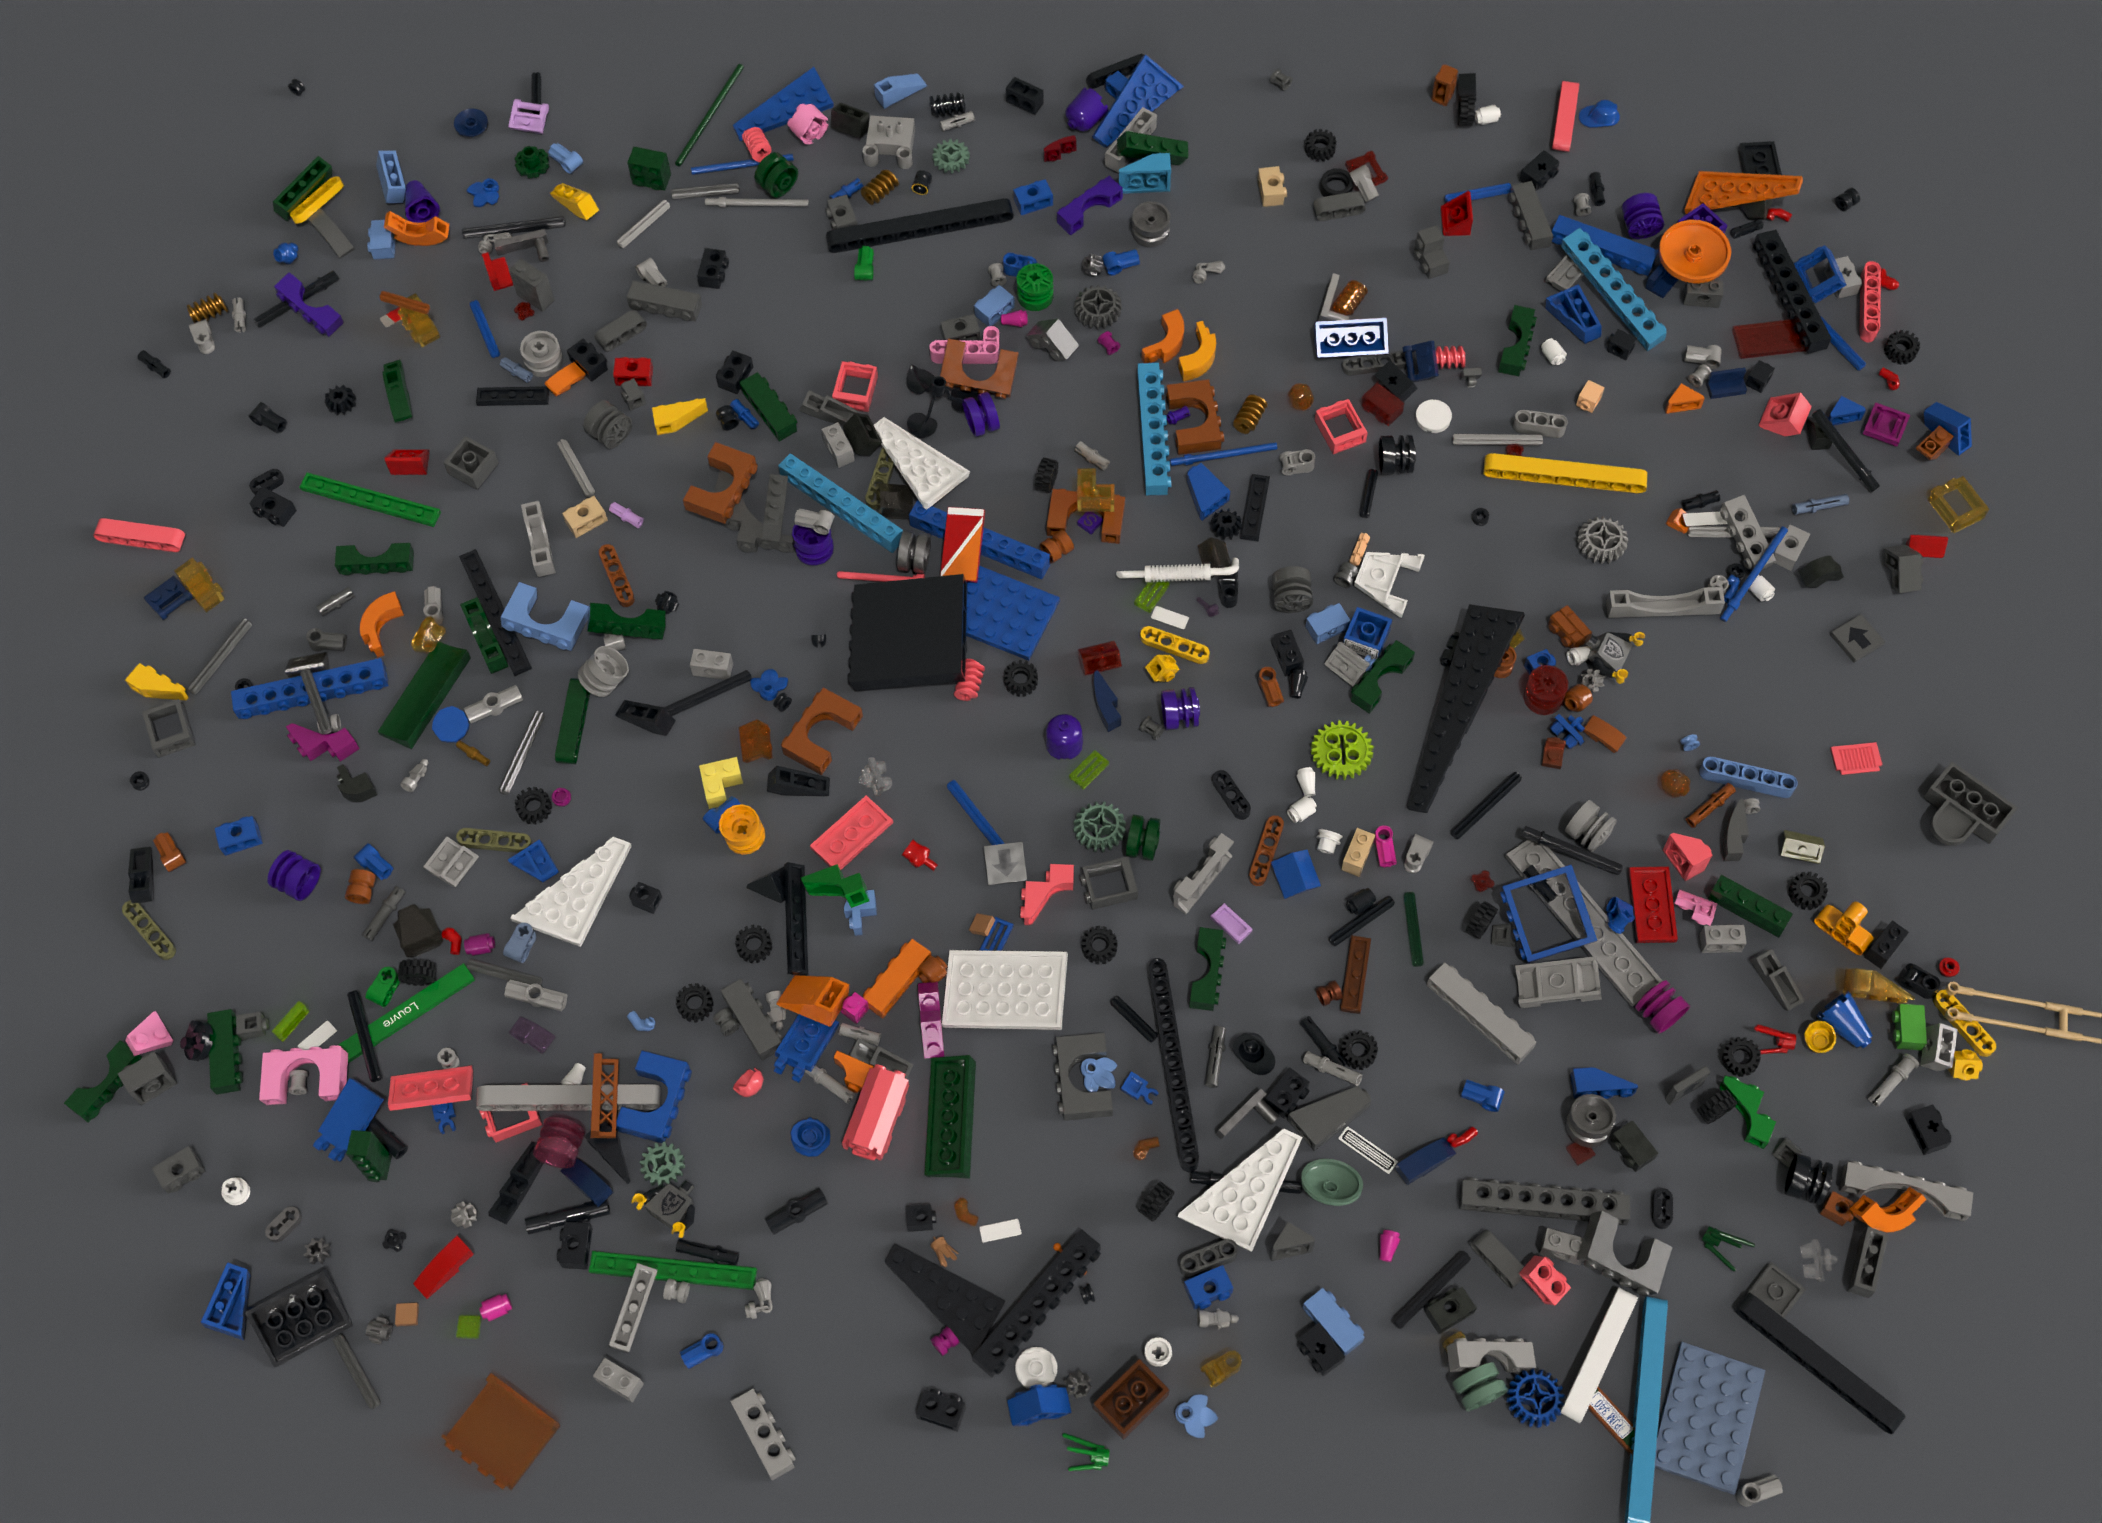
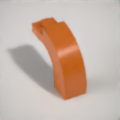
M391 211L386 213L384 228L395 234L394 239L415 246H430L443 242L448 238L450 225L436 216L423 223L410 222Z
M1178 309L1162 315V327L1167 335L1162 341L1142 349L1141 359L1143 363H1152L1161 358L1164 364L1173 359L1180 351L1184 341V321Z
M395 591L374 600L367 607L361 618V637L365 645L368 644L370 651L375 652L377 658L384 656L379 637L381 628L388 621L404 616Z
M1909 1187L1893 1204L1887 1207L1880 1208L1875 1201L1863 1195L1849 1210L1857 1219L1871 1228L1883 1232H1895L1904 1229L1916 1220L1912 1214L1925 1202L1926 1198L1923 1194Z

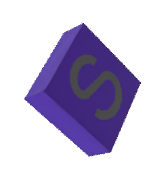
M1088 510L1077 521V525L1091 535L1103 523V519L1091 510Z

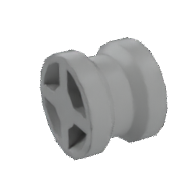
M1715 575L1710 579L1707 587H1722L1723 594L1725 595L1729 583L1724 576Z

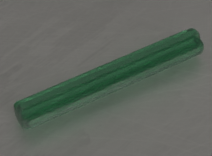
M1406 892L1404 894L1412 963L1414 967L1423 966L1424 959L1416 898L1414 892Z

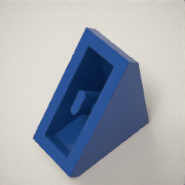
M1841 396L1828 419L1832 422L1833 426L1860 421L1866 409Z

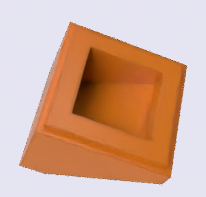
M1682 508L1673 510L1666 525L1684 534L1687 533L1689 526H1686L1682 515L1686 512Z

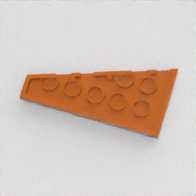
M1699 171L1685 207V214H1688L1702 203L1710 210L1796 195L1799 194L1803 178L1802 176Z

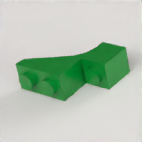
M838 864L801 877L810 896H842L847 899L851 908L870 901L860 872L844 878Z
M1725 1075L1719 1089L1720 1091L1727 1089L1737 1101L1735 1108L1744 1117L1747 1125L1744 1141L1764 1149L1769 1143L1776 1123L1768 1115L1757 1114L1764 1091H1761L1755 1085L1742 1083L1736 1077Z

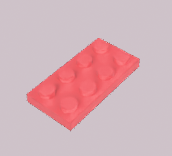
M866 795L810 845V849L829 867L838 864L840 870H842L891 826L893 819Z
M472 1066L391 1076L388 1099L389 1111L471 1100Z

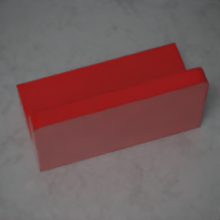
M488 252L483 253L482 257L493 290L497 291L513 286L505 257L491 260Z

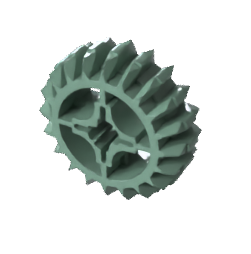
M1096 801L1095 806L1088 803L1087 809L1082 807L1081 813H1077V819L1074 820V832L1077 833L1076 839L1080 840L1081 846L1087 844L1086 848L1088 850L1094 847L1095 852L1098 848H1101V851L1104 852L1105 847L1111 850L1112 844L1118 846V840L1122 841V834L1126 832V821L1123 820V813L1119 814L1118 808L1113 809L1112 803L1107 807L1105 801L1102 805H1098ZM1105 817L1111 819L1114 822V824H1111V822L1107 821ZM1102 821V828H1100L1098 832V825H1100V822ZM1085 829L1094 833L1095 837L1088 834Z

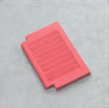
M1877 742L1830 748L1836 771L1840 770L1841 775L1880 771L1879 766H1882Z

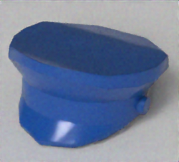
M453 706L439 710L436 714L432 730L442 742H457L469 730L468 718L464 711Z
M808 1118L796 1123L790 1132L791 1141L796 1152L804 1156L816 1157L830 1145V1129L818 1119Z

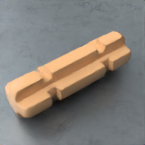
M1367 533L1359 535V541H1357L1352 553L1353 555H1351L1349 560L1355 566L1360 565L1362 560L1360 558L1363 557L1370 540V536Z

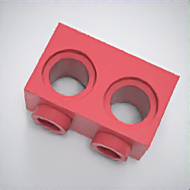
M1534 1255L1518 1274L1544 1304L1555 1306L1571 1287L1566 1282L1567 1278L1562 1273L1556 1271L1553 1267L1554 1263L1548 1257ZM1539 1268H1541V1273H1540V1275H1538V1269H1539ZM1552 1283H1554V1289H1553V1290L1551 1289Z

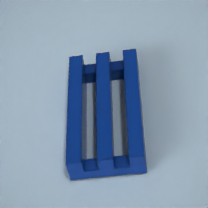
M995 917V922L988 936L985 937L979 951H994L1005 926H1007L996 950L1002 951L1014 925ZM1000 923L1001 925L999 927V930L988 950L986 949V947L996 929L997 924Z

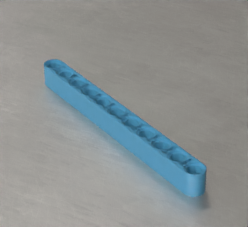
M1647 1296L1644 1299L1633 1417L1635 1436L1632 1438L1634 1442L1631 1446L1633 1455L1630 1453L1625 1523H1650L1668 1301Z

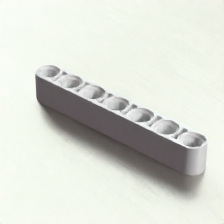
M1618 1287L1565 1400V1405L1560 1412L1561 1414L1581 1423L1637 1302V1296Z

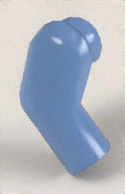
M635 1011L627 1015L631 1024L638 1031H651L655 1027V1019L652 1017L640 1019Z

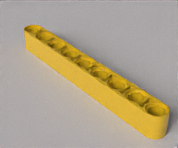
M1495 453L1487 454L1484 458L1483 473L1490 478L1629 493H1643L1647 490V472L1642 469Z

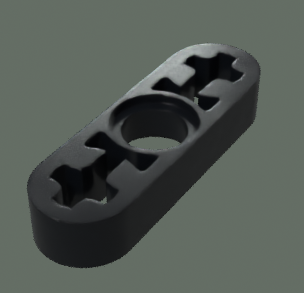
M1224 770L1216 771L1213 774V786L1237 819H1247L1251 811L1249 802L1228 772ZM1218 777L1221 779L1225 778L1224 784L1221 781L1217 782ZM1234 791L1237 797L1230 799L1226 796V793ZM1239 806L1242 809L1246 808L1245 813H1243L1242 811L1238 812Z

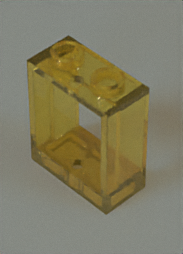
M1964 476L1958 479L1953 478L1943 486H1936L1932 489L1928 499L1953 533L1983 520L1990 510ZM1955 489L1960 491L1973 508V510L1959 517L1943 497V495Z

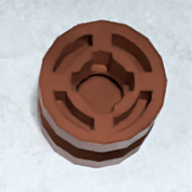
M1335 980L1329 982L1325 987L1320 986L1316 988L1317 997L1323 1006L1330 1004L1333 1000L1337 1001L1343 998L1341 989Z

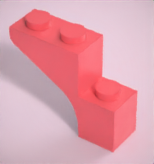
M1050 864V871H1046V882L1026 881V888H1022L1021 900H1025V906H1021V918H1024V925H1032L1052 895L1060 891L1073 890L1074 865Z

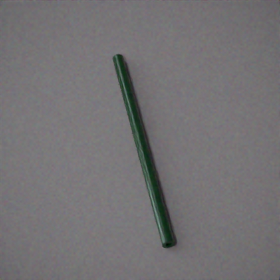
M742 64L737 65L675 161L678 167H681L744 68Z

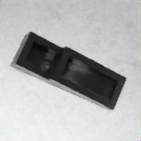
M151 847L130 850L128 869L130 882L128 892L132 904L152 901L153 868Z

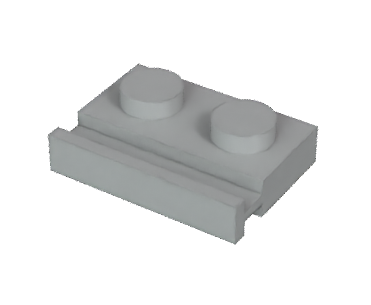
M1566 255L1546 277L1545 282H1550L1553 287L1564 291L1573 287L1584 274Z
M1339 642L1324 665L1354 687L1358 684L1370 663L1343 642Z

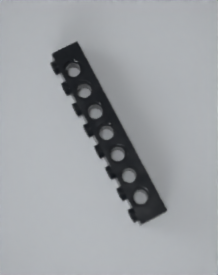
M1777 230L1757 234L1753 242V250L1757 252L1760 264L1764 266L1767 278L1771 280L1775 293L1777 292L1780 304L1784 306L1787 318L1791 320L1794 332L1800 338L1801 346L1805 348L1807 354L1828 349L1831 336Z
M1081 1229L972 1356L973 1362L989 1376L999 1375L1006 1365L1004 1363L1009 1357L1011 1359L1014 1358L1020 1350L1018 1348L1023 1341L1026 1343L1033 1335L1032 1330L1036 1325L1041 1326L1047 1318V1312L1050 1309L1054 1310L1061 1301L1059 1298L1064 1293L1067 1295L1074 1287L1073 1282L1076 1278L1084 1276L1088 1270L1086 1268L1091 1261L1094 1263L1101 1255L1099 1252L1101 1245ZM1076 1253H1082L1085 1258L1083 1260H1076L1073 1256ZM1067 1268L1071 1270V1274L1063 1276L1060 1274V1271ZM1050 1284H1055L1058 1287L1055 1292H1049L1046 1288ZM1036 1300H1042L1044 1306L1036 1308L1033 1306V1303ZM1022 1316H1028L1031 1321L1028 1324H1022L1019 1322V1319ZM1009 1332L1017 1334L1014 1340H1008L1005 1336ZM995 1348H1000L1003 1350V1354L996 1357L992 1355V1351Z

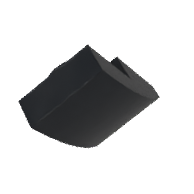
M1476 73L1459 74V96L1460 94H1474L1476 101Z

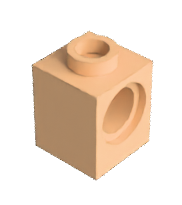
M1588 380L1579 394L1576 406L1584 411L1593 413L1602 398L1605 387Z

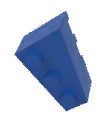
M1579 284L1546 298V310L1583 343H1588L1601 337L1602 326Z
M227 1262L201 1320L204 1327L244 1340L246 1326L245 1311L248 1305L250 1273L247 1269Z

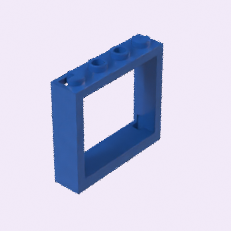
M1572 864L1502 886L1503 891L1500 892L1502 901L1508 904L1509 910L1506 913L1509 922H1514L1516 929L1512 931L1515 940H1520L1522 948L1519 949L1522 960L1526 959L1527 963L1597 942V937ZM1565 874L1586 938L1532 954L1511 891Z

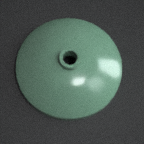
M1318 1159L1307 1164L1302 1171L1301 1184L1309 1196L1320 1203L1330 1206H1343L1356 1201L1362 1193L1363 1181L1361 1176L1353 1167L1342 1161Z

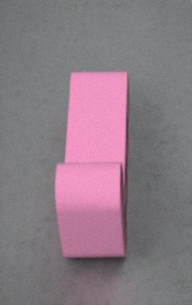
M988 326L984 329L983 341L958 340L966 342L963 364H995L998 362L1000 336L999 330L995 326ZM936 340L930 344V358L932 362L943 364L948 340Z

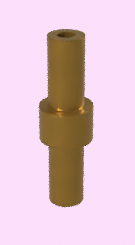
M461 740L457 742L456 747L465 752L466 756L472 760L476 759L485 766L489 765L490 760L480 754L478 749L468 746Z

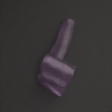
M1200 597L1196 599L1206 609L1209 617L1219 614V607L1216 603L1209 606Z

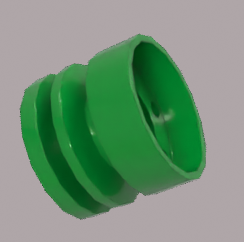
M1038 263L1029 264L1020 269L1016 277L1019 304L1030 311L1046 309L1051 305L1054 298L1052 272L1046 266Z

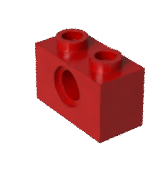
M615 358L613 377L616 386H621L623 382L633 378L638 386L652 385L653 365L651 358Z

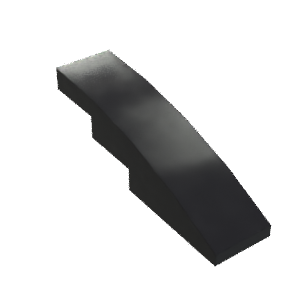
M533 1141L529 1144L510 1171L509 1179L499 1191V1198L488 1212L489 1217L507 1225L537 1177L550 1149Z

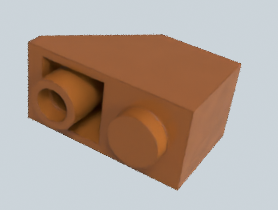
M1939 425L1916 447V450L1929 460L1937 459L1948 448L1954 436Z

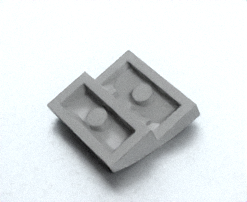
M446 837L423 866V869L456 888L479 856L465 846H460L449 837Z

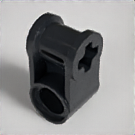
M1238 572L1231 575H1219L1221 604L1226 608H1233L1237 604Z
M1907 964L1906 971L1898 979V983L1903 988L1911 990L1925 999L1933 998L1941 986L1939 978L1915 964ZM1925 984L1932 986L1933 989H1928Z

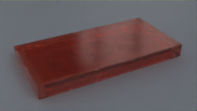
M1792 320L1733 326L1732 329L1741 359L1806 351L1805 347L1801 346L1798 333L1794 332Z

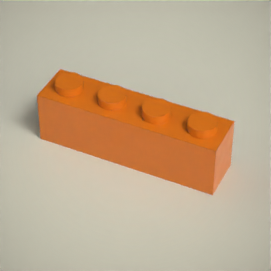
M911 939L909 943L906 942L901 947L900 954L896 958L891 959L887 970L877 976L873 987H869L864 992L863 997L867 1000L869 1009L883 1019L920 974L918 968L927 957L931 956V951L914 939Z

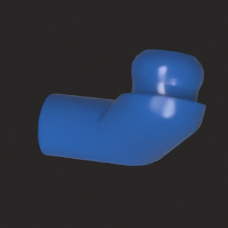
M1730 575L1727 579L1730 587L1724 595L1726 603L1731 598H1734L1738 591L1740 579L1734 575Z

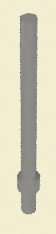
M726 197L705 198V205H719V207H809V200L726 199Z

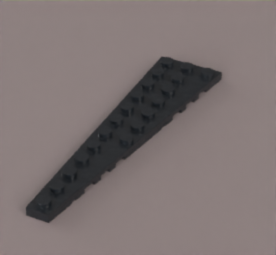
M1469 604L1408 802V810L1428 813L1439 790V786L1445 778V773L1448 767L1451 766L1456 751L1459 750L1464 735L1467 734L1484 700L1488 687L1494 679V674L1497 668L1500 667L1505 652L1508 651L1513 636L1516 635L1525 617L1524 612Z

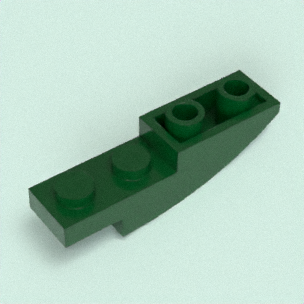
M401 360L383 364L384 385L395 423L412 418L409 392L406 389Z

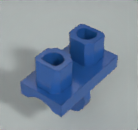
M1560 714L1555 717L1556 721L1550 727V730L1557 737L1565 730L1569 735L1563 740L1566 741V746L1569 749L1577 744L1581 746L1585 742L1583 737L1575 730L1577 728L1582 732L1585 729L1581 725L1584 720L1581 716L1575 719L1570 715L1568 720L1571 724Z

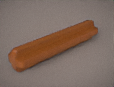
M381 291L379 295L380 300L423 314H428L430 311V306L427 303L387 291Z

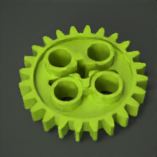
M1339 720L1338 725L1331 722L1330 727L1324 725L1323 730L1318 729V735H1314V741L1311 744L1313 748L1311 749V754L1314 755L1313 761H1318L1316 767H1323L1322 773L1329 771L1328 777L1336 774V779H1338L1342 775L1344 780H1346L1347 775H1350L1353 779L1354 773L1360 776L1361 769L1366 771L1367 765L1371 764L1370 758H1373V752L1371 751H1373L1374 746L1370 745L1372 742L1371 738L1366 739L1368 732L1362 733L1363 727L1356 729V723L1349 726L1348 721L1345 722V725H1342ZM1339 735H1342L1343 737L1345 765L1342 764V750L1340 748L1341 741ZM1347 739H1352L1355 742H1348ZM1328 740H1333L1336 743L1331 744L1328 742ZM1350 756H1354V757H1356L1357 759H1356V760H1351L1349 757H1350ZM1335 757V758H1337L1338 760H1337V761H1332V760H1330L1329 758Z

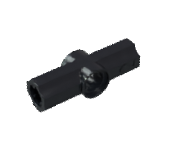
M817 1188L800 1199L791 1200L787 1206L766 1217L765 1221L773 1235L794 1223L802 1222L806 1216L826 1206L828 1202L821 1189ZM794 1208L802 1209L797 1215L791 1214Z

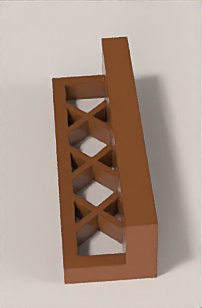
M594 1053L591 1138H616L618 1059H602V1053ZM602 1065H614V1071L607 1076L602 1072ZM606 1082L613 1087V1091L608 1095L601 1090V1087ZM606 1101L613 1106V1109L607 1115L600 1109V1106ZM604 1121H607L612 1126V1132H599V1126Z

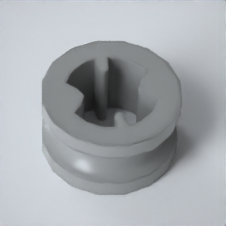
M1749 798L1744 800L1746 814H1755L1761 810L1760 806H1758L1760 804L1759 799Z

